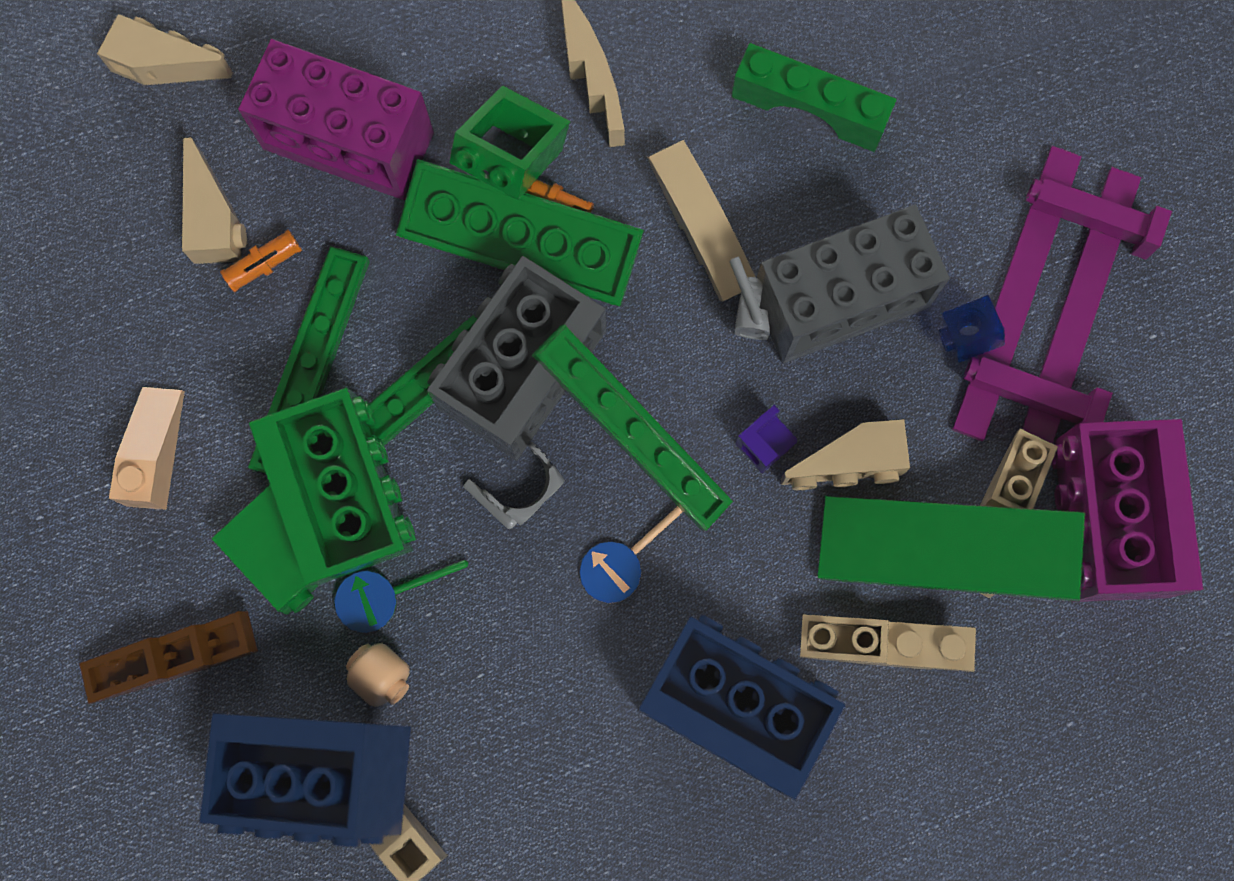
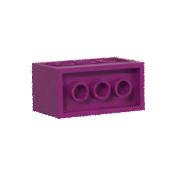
M274 39L270 40L238 108L263 150L404 201L408 194L417 159L423 160L434 135L420 91Z
M1182 419L1079 423L1054 440V445L1058 446L1051 463L1053 469H1057L1059 485L1056 486L1054 493L1056 507L1061 511L1085 513L1080 601L1071 602L1173 598L1203 590Z

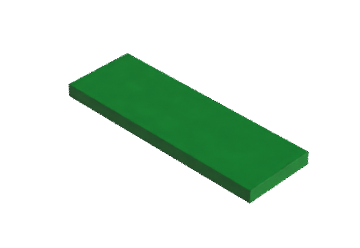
M417 159L396 236L505 270L510 264L516 266L521 257L524 256L585 296L621 307L645 230L524 193L517 200L476 177Z
M825 496L818 578L829 581L1080 601L1085 513Z

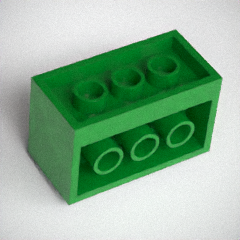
M348 388L249 422L304 585H321L412 552L411 542L417 540L410 518L400 514L397 503L403 501L398 483L395 478L391 479L390 475L386 474L383 464L389 462L385 446L381 439L378 440L376 435L372 434L370 429L371 425L376 424L372 409L368 401H364L361 395L356 396ZM331 439L333 446L325 454L322 452V448L325 445L324 443ZM341 478L347 480V486L343 493L336 492V485ZM353 517L361 519L362 522L357 534L349 530V524L352 523Z

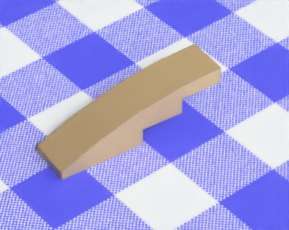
M561 0L570 80L586 78L590 113L605 112L609 147L624 146L625 133L621 108L606 56L588 19L576 1Z
M682 140L647 157L679 228L684 229L700 265H704L719 300L725 301L741 293L730 265V260L739 257L747 278L755 277L723 209L685 141Z

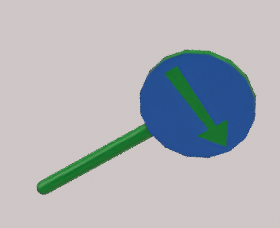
M462 560L394 587L388 579L379 573L371 571L356 572L344 579L337 589L334 600L336 614L341 622L353 631L361 633L377 631L387 625L393 617L397 604V594L467 568L468 561Z

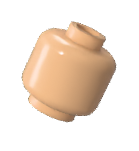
M383 643L372 646L370 644L363 645L347 662L348 686L373 707L381 706L387 702L393 705L409 689V685L406 683L409 676V665Z

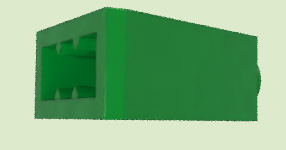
M269 485L211 539L277 611L288 615L291 611L297 613L305 608L314 596L311 593L318 585H304L277 503Z

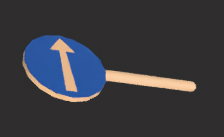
M677 506L631 549L624 544L612 541L600 543L591 548L582 559L580 567L581 583L587 593L597 601L605 603L621 602L631 596L639 586L641 577L640 562L636 554L683 511Z

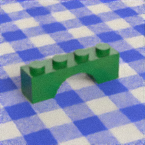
M749 43L737 70L732 91V98L766 111L774 107L786 106L812 113L827 122L835 130L839 139L872 152L876 151L897 100L891 96Z

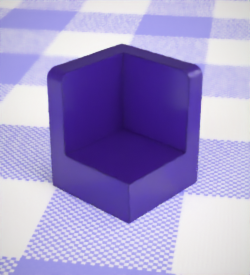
M775 405L738 435L735 443L762 474L797 443V438L777 418L780 410Z

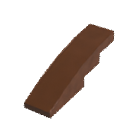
M238 611L205 624H194L161 637L138 641L81 662L79 665L88 704H93L202 671L255 653L258 649L248 611Z

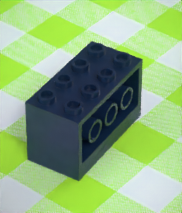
M701 615L698 620L690 616L638 711L779 793L796 800L846 704L836 699L839 692L819 680L807 683L798 678L800 670L780 658L770 662L761 657L759 654L762 648L741 636L733 641L721 634L724 627L704 615ZM708 668L713 672L711 678L715 680L714 687L708 685L701 689L698 686L699 679L694 676L695 671L703 672ZM746 690L750 693L748 699L752 702L751 708L746 707L740 711L736 708L737 701L733 698L734 693H741ZM785 712L787 715L786 721L789 723L788 729H781L777 732L775 730L776 723L772 721L774 714L777 715Z
M212 713L199 823L217 825V833L241 835L245 831L255 832L254 837L278 839L282 838V835L293 836L292 841L318 843L321 839L332 840V845L343 847H359L360 844H383L384 836L401 835L411 726Z

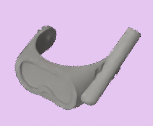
M735 257L730 260V265L740 287L741 296L734 334L749 339L767 340L770 334L768 312L765 309L759 308L763 288L762 282L756 277L747 278L740 258Z
M533 442L528 447L541 460L546 475L544 488L534 502L520 508L506 507L500 504L485 489H480L470 479L463 486L508 529L513 528L516 524L522 525L565 481L556 467L550 464L551 461L545 457V453H541V449L536 448Z

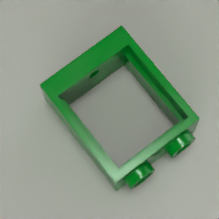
M502 85L455 132L449 163L519 200L562 152L570 121ZM495 126L533 148L520 160L481 138Z

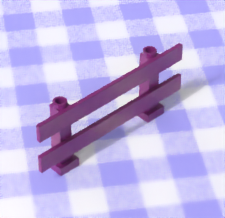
M1054 146L1050 148L1040 179H1034L1027 192L1025 201L1031 204L977 358L972 356L965 369L963 379L969 382L952 431L984 441L999 396L1028 406L1021 429L1052 444L1061 419L1075 423L1074 427L1079 423H1098L1104 421L1113 393L1096 387L1086 395L1071 389L1120 241L1124 240L1134 244L1131 255L1145 260L1161 247L1172 211L1160 206H1156L1149 214L1132 209L1142 177L1111 167L1101 195L1098 197L1071 187L1082 156ZM1060 218L1087 227L1089 231L1040 375L1037 377L1010 367Z

